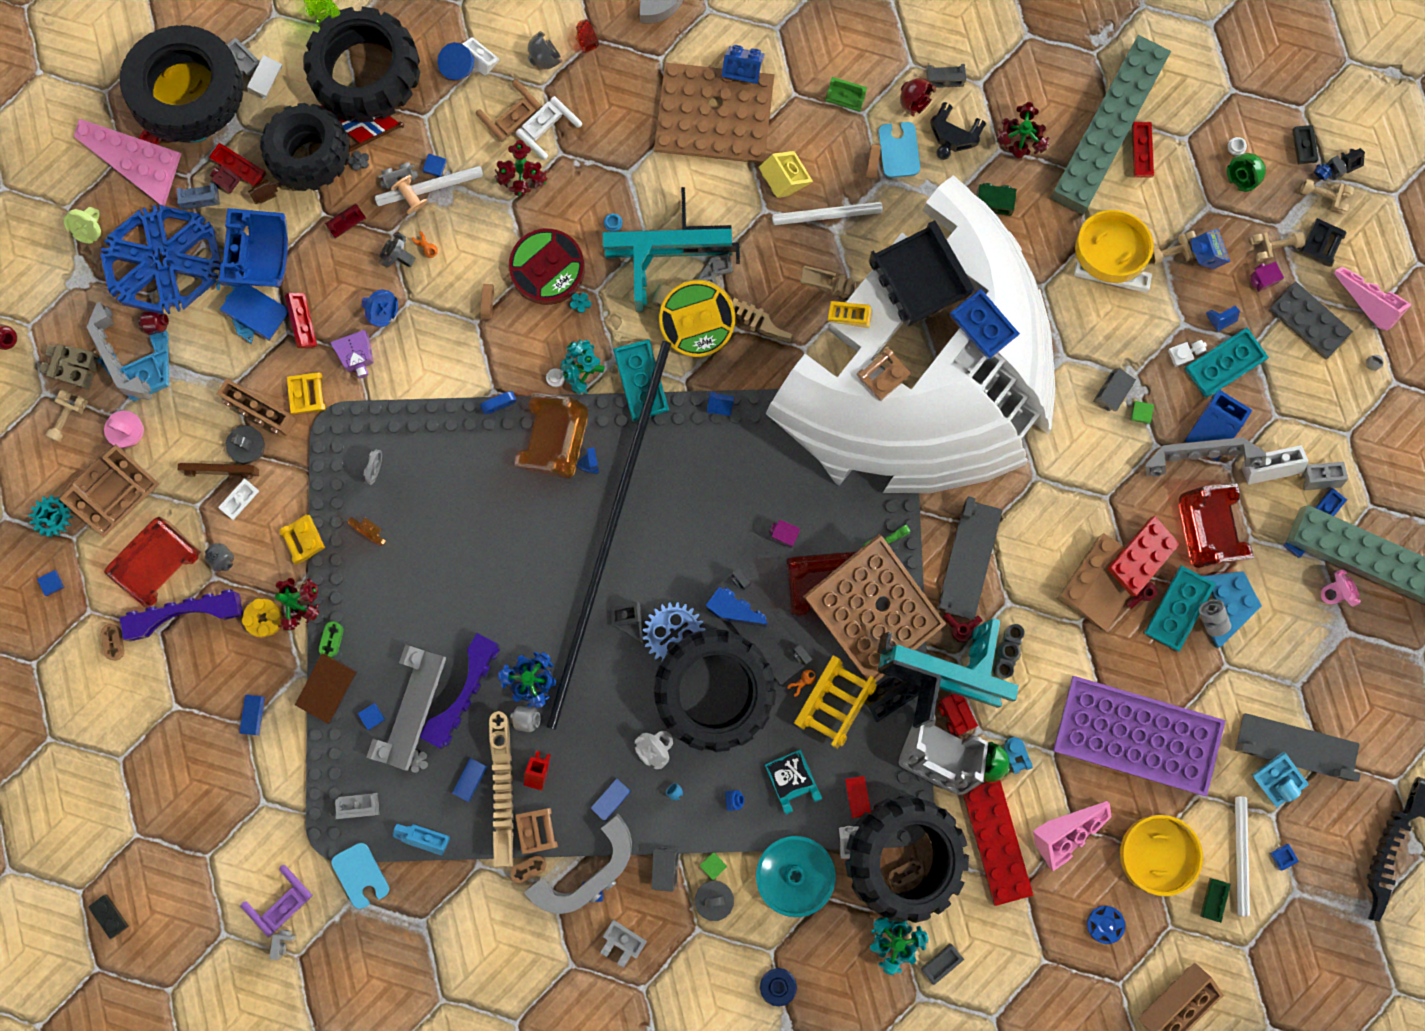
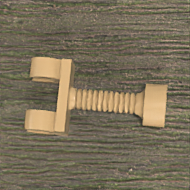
M1309 179L1304 180L1300 189V193L1305 195L1313 192L1314 194L1332 199L1330 211H1335L1339 214H1345L1349 208L1348 204L1339 202L1341 196L1349 198L1350 195H1353L1354 191L1353 187L1341 183L1334 193L1315 186L1314 181Z
M1190 231L1181 234L1178 237L1179 246L1162 251L1159 248L1153 249L1150 259L1152 264L1160 263L1164 257L1181 252L1184 253L1186 261L1197 259L1188 244L1191 239L1196 237L1195 232Z
M1267 232L1253 235V238H1251L1252 245L1263 244L1264 252L1257 253L1255 256L1257 262L1271 260L1274 257L1272 249L1291 245L1294 248L1305 246V238L1302 232L1294 233L1292 238L1273 242L1269 241Z
M63 389L58 393L55 403L63 406L64 409L54 426L55 428L48 429L45 435L57 442H60L63 437L61 430L67 420L66 418L70 415L69 413L75 411L83 414V410L88 403L84 398L78 397L74 406L68 404L71 393Z

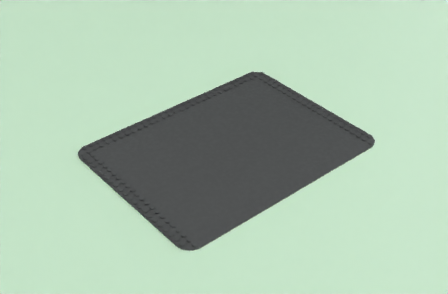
M779 389L715 391L716 394L734 396L730 416L707 413L709 391L664 392L669 412L649 417L556 730L547 728V723L638 424V420H632L625 393L515 396L517 401L514 404L487 415L483 414L480 404L494 397L343 401L327 407L325 411H322L317 416L310 432L309 515L314 522L325 549L308 559V578L318 587L317 598L312 603L308 602V605L316 606V604H319L317 608L319 614L318 618L314 621L308 622L307 680L321 656L319 652L321 638L326 624L331 621L340 623L344 629L339 651L333 658L357 671L331 723L327 724L307 712L306 832L311 845L321 856L332 861L335 855L357 843L366 844L376 862L494 859L493 832H496L493 827V821L496 820L493 818V813H496L493 804L496 803L493 799V794H495L493 790V785H495L493 775H495V772L492 770L493 761L490 747L489 719L494 712L499 711L504 713L510 722V715L516 707L527 706L530 701L525 700L513 701L512 685L502 688L501 682L498 680V673L500 670H503L504 665H508L509 669H513L518 662L517 657L520 655H524L528 659H534L533 653L535 651L540 654L545 652L550 656V662L553 664V667L550 668L548 666L545 670L551 672L552 678L556 679V684L549 689L548 693H544V696L549 695V699L545 700L546 704L536 708L541 717L538 728L533 732L516 731L513 724L510 723V754L512 756L510 764L512 766L511 784L513 786L512 813L514 819L512 820L514 824V829H512L514 835L513 858H532L535 856L613 855L612 843L601 828L617 814L620 815L629 828L632 838L631 855L653 854V850L659 849V847H679V854L765 851L773 842L788 836H802L812 839L824 849H840L839 828L846 826L856 827V822L860 818L851 817L845 779L865 776L871 812L874 810L873 806L876 803L887 798L893 800L899 796H913L934 803L933 783L899 765L901 751L914 721L918 696L879 722L874 720L868 707L863 704L846 734V742L843 746H839L838 749L831 745L833 739L809 726L803 730L794 724L833 655L843 662V669L866 681L803 596L863 547V544L872 540L878 534L882 535L883 538L890 536L905 525L909 527L910 534L888 545L924 593L919 493H883L893 476L852 470L840 486L837 485L820 461L766 414L770 403ZM587 448H595L599 467L598 474L588 473L577 467L578 461L587 454ZM378 449L382 451V463L375 482L369 485L364 483V469L368 465L371 451ZM779 519L800 528L792 549L771 540L772 534L769 532L773 523L777 524ZM739 568L749 580L750 586L797 644H800L812 658V661L782 685L775 678L773 679L774 689L776 690L775 705H772L768 722L763 730L760 729L753 736L754 739L743 746L732 747L730 751H701L689 747L686 743L677 739L665 726L659 716L654 699L655 675L659 663L662 662V657L655 660L656 653L649 654L652 648L645 647L649 640H643L644 643L617 627L612 626L611 607L640 602L642 629L649 627L645 624V621L651 622L648 615H656L655 608L658 611H662V604L665 608H668L669 602H671L672 607H675L676 603L679 602V608L686 604L687 611L692 608L694 609L693 616L699 614L696 620L703 621L700 628H705V631L713 629L726 630L740 635L730 622L722 621L706 609V604L711 599L709 593L728 579L733 571ZM887 597L877 599L875 604L877 610L884 611L887 609ZM674 615L670 618V622L673 625H679L681 618L678 615ZM684 623L676 631L671 629L670 636L661 641L660 645H664L672 637L677 639L678 632L687 627L688 623ZM334 625V628L329 629L332 632V639L334 633H338V629H336V625ZM658 627L655 630V635L659 638L664 637L666 630L663 627ZM689 630L684 631L682 633L683 639L686 638L687 635L692 634V632ZM643 632V637L648 635V633ZM476 633L500 645L498 648L500 652L495 660L492 659L489 664L491 667L489 673L480 680L481 687L476 695H472L470 699L472 703L467 712L463 711L460 717L462 719L461 724L452 731L450 744L440 749L419 737L415 750L418 753L425 752L427 754V758L423 760L428 763L426 769L420 768L419 772L415 773L411 771L412 766H409L408 771L392 765L366 758L372 739L388 743L413 668L399 663L405 644L446 657L422 731L429 719L446 711L461 694L469 671L467 649ZM330 641L328 647L324 648L327 651V655L329 652H333V648H331L332 641ZM926 641L915 651L927 654ZM669 643L667 645V650H669L675 643ZM723 655L703 657L694 662L683 675L679 690L681 705L688 716L700 723L709 725L725 723L734 718L744 707L749 691L748 679L741 665L733 658ZM539 668L534 674L535 678L545 670ZM803 671H814L816 681L812 685H805L801 688L800 694L794 697L799 686H792L788 689V685L798 682ZM810 672V677H814V673ZM840 675L835 676L832 681L835 687L855 698H858L863 689ZM884 675L875 684L879 685L891 676ZM514 679L513 684L521 683V680ZM534 682L533 686L536 692H540L541 689L538 688L536 682ZM912 685L909 691L915 690L917 685ZM830 692L825 693L822 698L824 703L845 715H848L853 707L852 704ZM901 695L895 696L892 702L900 700ZM376 703L386 720L371 730H367L358 713ZM885 706L875 709V712L877 714L884 710ZM820 709L815 710L813 714L814 720L837 733L843 724L842 721ZM501 717L498 721H495L498 726H500L501 722H504ZM660 731H667L673 738V745L668 750L669 762L662 769H654L655 766H648L639 758L635 749L637 746L635 740L642 733L655 735ZM498 737L495 740V745L502 746L505 742L504 737ZM660 737L659 740L666 745L665 739ZM801 749L822 800L814 802L810 792L789 801L793 812L786 815L765 764ZM536 751H540L539 758L545 759L547 754L551 755L549 772L542 791L523 786L530 757L535 758ZM472 758L488 767L471 801L467 802L452 793L469 759ZM618 779L631 790V793L605 822L591 807L610 785ZM673 783H677L683 790V796L680 795V800L677 801L671 800L666 795V790ZM739 790L745 800L742 809L727 811L725 791ZM378 793L379 815L336 819L335 800L338 797ZM551 808L552 814H550L554 839L555 842L557 841L558 847L522 854L515 815ZM538 816L537 822L541 844H546L547 839L543 817ZM396 824L406 827L414 824L449 836L450 841L443 856L405 844L401 840L394 838L393 831ZM918 824L902 827L890 836L884 848L908 846L919 840L926 831Z

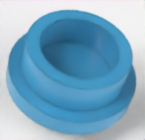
M609 214L604 219V226L610 232L619 231L623 225L622 218L618 214Z

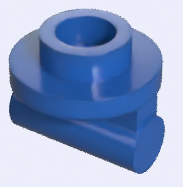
M739 790L725 791L727 811L742 809L745 801L742 793Z

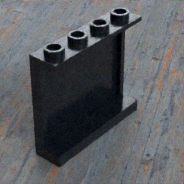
M936 220L928 223L927 228L877 253L874 250L871 251L869 264L873 271L876 270L879 274L878 279L883 288L886 287L888 290L890 302L897 306L899 310L898 316L902 322H906L907 326L972 295L974 287Z

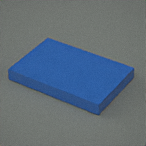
M250 285L235 287L220 308V312L268 341L271 340L289 314L287 307Z
M979 289L949 314L988 360L1020 335L1018 330L982 289Z

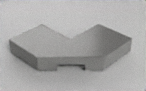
M729 253L711 257L697 280H706L717 285L716 276L733 273Z

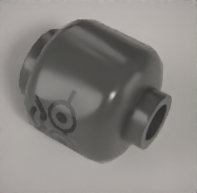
M214 543L206 549L205 561L214 571H228L233 566L234 555L225 544Z

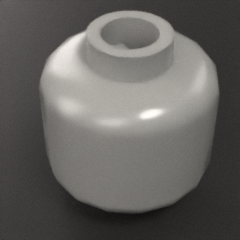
M518 706L510 715V723L513 724L516 731L533 732L540 725V713L534 707Z

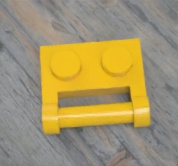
M322 373L287 377L292 415L326 410V405L323 404L321 387ZM308 381H313L316 402L314 405L310 404Z
M306 514L279 530L281 537H284L292 554L294 565L304 562L325 549L310 515ZM295 532L304 551L301 554L292 538L291 533Z

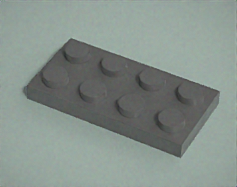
M1296 281L1269 309L1325 359H1328L1353 332Z

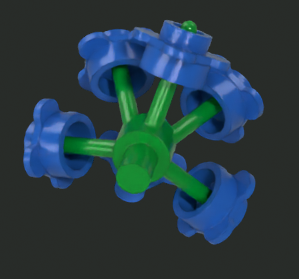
M535 651L533 653L534 659L525 658L524 655L518 656V662L513 669H509L508 665H504L503 670H500L498 673V680L501 682L502 688L512 685L513 701H530L527 704L528 707L534 706L539 708L546 704L545 700L549 699V695L544 696V693H548L549 689L555 686L556 679L552 678L549 670H545L548 666L550 668L553 667V664L550 662V656L545 652L540 654ZM539 668L545 670L535 678L534 674ZM514 679L521 680V683L513 684ZM534 682H536L537 687L541 689L540 692H536L533 686Z

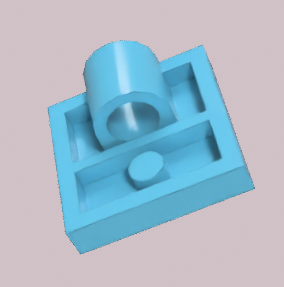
M1282 752L1251 774L1276 808L1285 801L1291 802L1300 796L1301 790L1309 785L1285 752Z

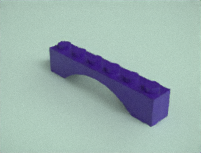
M229 589L221 591V594L216 596L214 594H206L202 596V599L198 600L188 598L184 599L183 603L176 604V602L166 603L163 608L148 607L145 608V612L138 613V611L127 612L126 616L120 617L123 640L131 642L148 638L164 622L187 613H207L223 620L243 616L240 594Z
M476 633L467 649L469 671L461 694L446 711L428 720L420 735L421 739L440 749L450 744L452 731L461 724L462 719L460 717L463 711L467 712L472 703L470 701L472 695H476L481 687L480 680L482 677L487 676L491 668L489 666L491 660H495L500 652V649H498L499 644Z

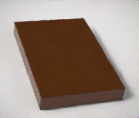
M322 653L295 706L327 724L331 723L357 671Z

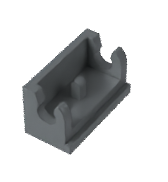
M961 64L959 67L932 68V65H928L926 68L927 80L936 88L964 87L966 82L965 64Z
M1120 368L1112 370L1093 402L1107 411H1117L1136 379Z
M659 847V849L653 850L652 890L673 892L677 887L679 847Z

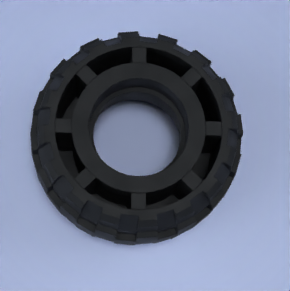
M298 103L297 106H287L283 108L284 111L274 114L271 117V122L266 123L263 129L260 149L265 165L275 179L282 185L298 191H306L307 189L314 191L320 189L325 184L328 186L333 183L336 176L340 177L345 169L344 165H347L349 161L350 142L342 123L334 113L316 104L309 106L306 103ZM308 142L321 143L320 148L312 155L300 159L293 158L295 151L301 145Z

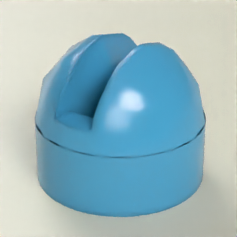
M673 783L666 790V795L671 800L677 801L680 800V795L683 796V790L677 783Z

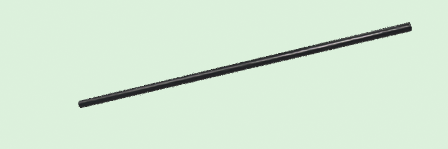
M662 341L547 723V728L556 730L671 347V343L667 341Z

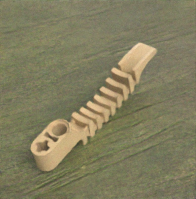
M809 266L803 267L800 280L802 284L817 287L826 293H831L833 296L838 295L844 299L850 298L861 282L855 281L852 283V278H847L844 281L845 275L842 274L834 278L836 273ZM940 310V311H938V312H936V313H934V314H932V315H930V316H928V317H936L937 315L940 314V312H941L942 310Z
M658 285L651 303L661 308L665 297L672 288ZM736 298L732 300L735 310H738V319L741 320L743 314L747 313L744 323L748 325L752 316L755 317L750 325V330L755 331L760 320H763L759 333L778 340L791 341L793 334L775 327L770 320L769 314L765 313L764 309L759 308L758 310L756 306L752 304L748 306L747 302H738Z
M498 711L494 712L489 719L490 747L493 761L492 770L495 772V775H493V781L495 782V785H493V790L495 791L493 799L496 803L493 804L496 813H493V818L496 820L493 821V827L496 832H493L494 867H513L514 835L512 829H514V824L512 820L514 819L512 813L513 786L511 784L512 766L510 764V761H512L510 754V722L504 713ZM501 717L504 722H501L500 726H498L495 721H498ZM498 737H504L505 739L502 746L495 745V740Z

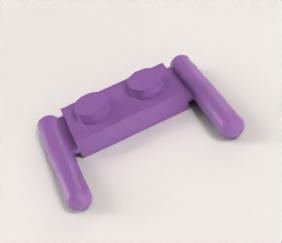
M282 865L279 871L293 887L262 917L247 901L241 904V908L268 938L313 896L286 865Z

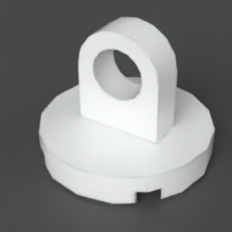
M660 731L655 735L642 733L635 740L637 745L635 747L636 753L646 765L655 766L654 769H662L669 762L668 750L673 745V738L667 731ZM660 737L665 739L666 745L659 740Z

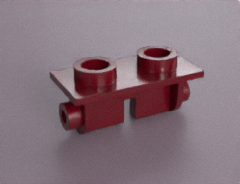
M355 203L325 224L336 239L365 220L366 217Z

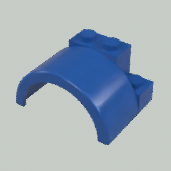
M227 208L225 224L227 231L223 263L220 266V284L232 287H241V285L280 287L285 275L288 253V228L285 214ZM246 226H248L249 235L243 232Z

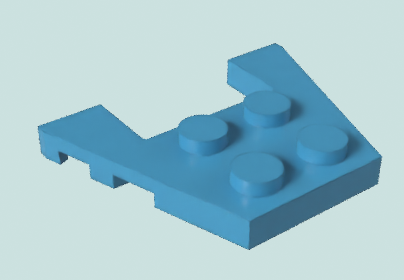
M166 330L149 336L155 353L120 369L122 373L127 375L129 380L137 376L142 381L146 380L151 388L150 395L169 387V334ZM102 357L98 358L97 361L110 375ZM128 395L133 402L141 399Z
M1244 571L1203 576L1216 583L1211 594L1214 600H1221L1224 603L1232 625L1228 633L1222 636H1211L1217 648L1221 647L1262 606Z

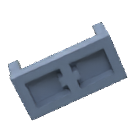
M214 182L210 183V186L190 189L177 188V203L183 210L220 205L218 185L214 184Z

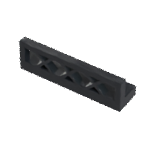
M890 677L876 686L875 691L872 695H868L864 704L870 710L874 720L879 722L917 697L920 686L917 685L916 689L910 692L909 689L914 684ZM901 695L900 700L892 702L895 696ZM885 706L884 710L877 714L875 712V709Z

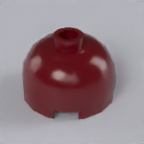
M916 78L905 82L901 87V106L913 117L916 112L922 113L932 101L929 97L932 92H936V87L924 78Z

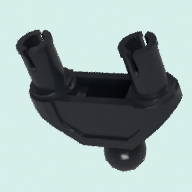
M943 102L937 115H934L930 120L938 144L942 145L936 151L937 157L940 160H946L950 157L951 150L957 152L977 146L980 142L979 136L986 126V122L982 120L980 126H978L981 119L976 118L972 128L967 132L946 121L953 106L949 104L946 109L947 102Z

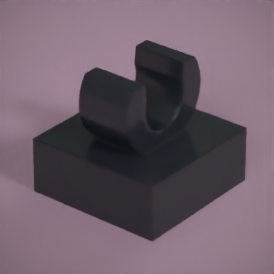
M1351 148L1348 154L1341 153V160L1346 165V173L1364 166V150L1361 148L1357 150Z

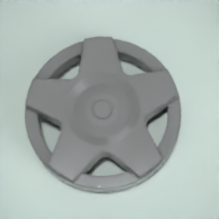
M381 450L371 451L369 455L368 465L364 469L363 474L365 476L364 483L372 485L378 476L382 463Z

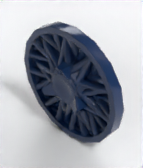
M783 968L770 969L762 977L760 991L767 1003L780 1007L787 1005L793 1000L796 995L797 984L791 972Z

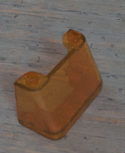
M532 393L529 408L536 415L528 450L519 451L515 457L514 466L519 469L570 479L575 472L588 419V409L584 404L572 397Z

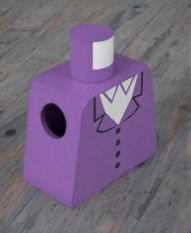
M365 330L331 342L348 372L355 371L359 379L369 375L366 366L373 364L374 361L370 338Z

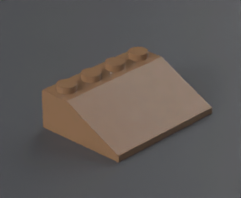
M1103 533L1097 538L1057 599L1106 632L1130 594L1107 570L1124 547Z

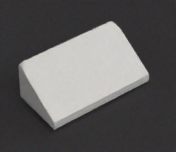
M473 37L462 43L472 53L474 58L473 67L484 76L500 61L497 56Z

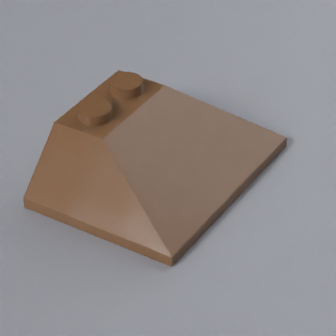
M115 444L101 454L78 476L59 499L104 538L159 485V482Z

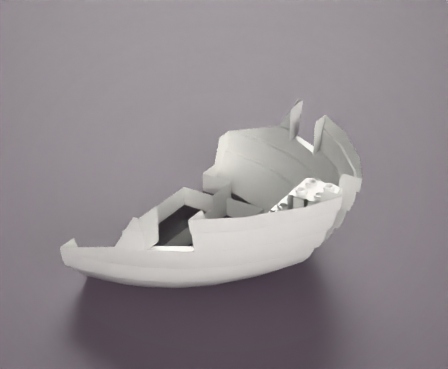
M954 175L935 190L925 203L923 212L952 232L947 241L971 281L974 290L977 292L979 289H982L1018 330L1020 335L988 360L964 331L959 328L912 389L901 383L887 397L880 401L860 380L857 373L873 362L903 322L898 316L899 310L897 306L893 305L889 300L888 290L886 287L883 288L878 279L879 274L876 270L873 271L872 269L846 302L871 306L870 327L863 328L830 322L828 331L857 352L840 375L836 377L808 355L804 354L782 384L766 412L772 420L820 461L833 481L839 486L852 470L893 476L883 493H934L986 482L1027 464L1028 459L1025 458L1026 451L1022 447L1021 439L1033 423L1047 434L1051 432L1055 400V376L1052 335L1040 289L1038 290L1035 277L1021 252L1022 249L1011 232L1007 230L988 205L975 196ZM901 233L893 244L907 238V236ZM845 309L844 318H847L848 309ZM853 310L852 319H855L856 311ZM861 312L860 319L863 320L864 312ZM879 367L869 378L873 381L884 369Z

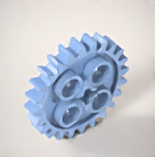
M669 602L668 608H665L662 604V611H658L655 608L656 615H648L651 622L645 621V624L649 627L643 629V632L648 633L647 636L643 637V640H649L645 647L652 648L649 654L656 653L655 660L662 657L663 661L668 651L667 645L671 642L676 643L683 640L682 633L689 630L692 633L705 631V628H700L703 621L696 620L699 614L692 615L693 608L687 611L686 604L679 608V602L676 603L675 607H672L671 602ZM678 615L681 618V623L673 625L670 622V618ZM684 623H688L687 627L678 632L677 639L672 637L664 645H660L661 641L670 636L671 629L676 631ZM658 627H663L666 630L664 637L659 638L655 635V630Z

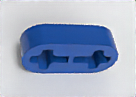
M509 391L484 401L480 404L483 414L487 415L514 404L517 399L514 392Z

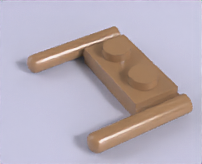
M514 79L512 85L524 98L497 119L496 123H493L481 109L476 111L478 118L501 142L513 134L543 107L518 79Z

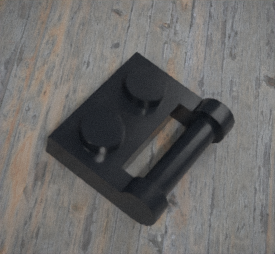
M1317 218L1312 225L1301 253L1320 261L1325 266L1332 267L1335 261L1334 256L1347 232ZM1333 234L1335 237L1327 255L1322 254L1330 235Z

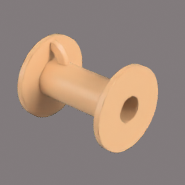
M411 175L402 178L391 187L392 191L399 189L411 208L407 211V214L414 213L428 202L427 199L420 201L410 187Z

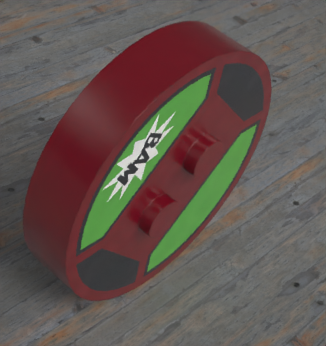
M543 228L529 232L515 244L509 258V272L514 286L523 297L537 304L553 305L569 299L576 293L584 278L585 263L582 251L572 237L556 229Z

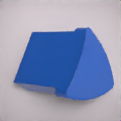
M1235 305L1220 314L1214 310H1209L1206 314L1216 331L1219 332L1238 321L1240 310Z
M709 391L707 413L730 416L734 396L716 394L715 391Z
M587 448V454L578 461L577 467L585 472L598 474L599 467L595 448Z

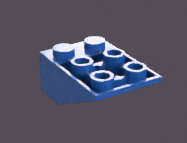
M1218 390L1209 400L1184 442L1191 443L1235 438L1251 414L1252 409L1223 391ZM1221 456L1212 459L1217 462Z
M719 587L706 604V609L722 621L761 627L767 626V618L763 613L758 610L756 612L752 611L749 603L742 598L740 601L734 598L735 593L727 587L724 589Z

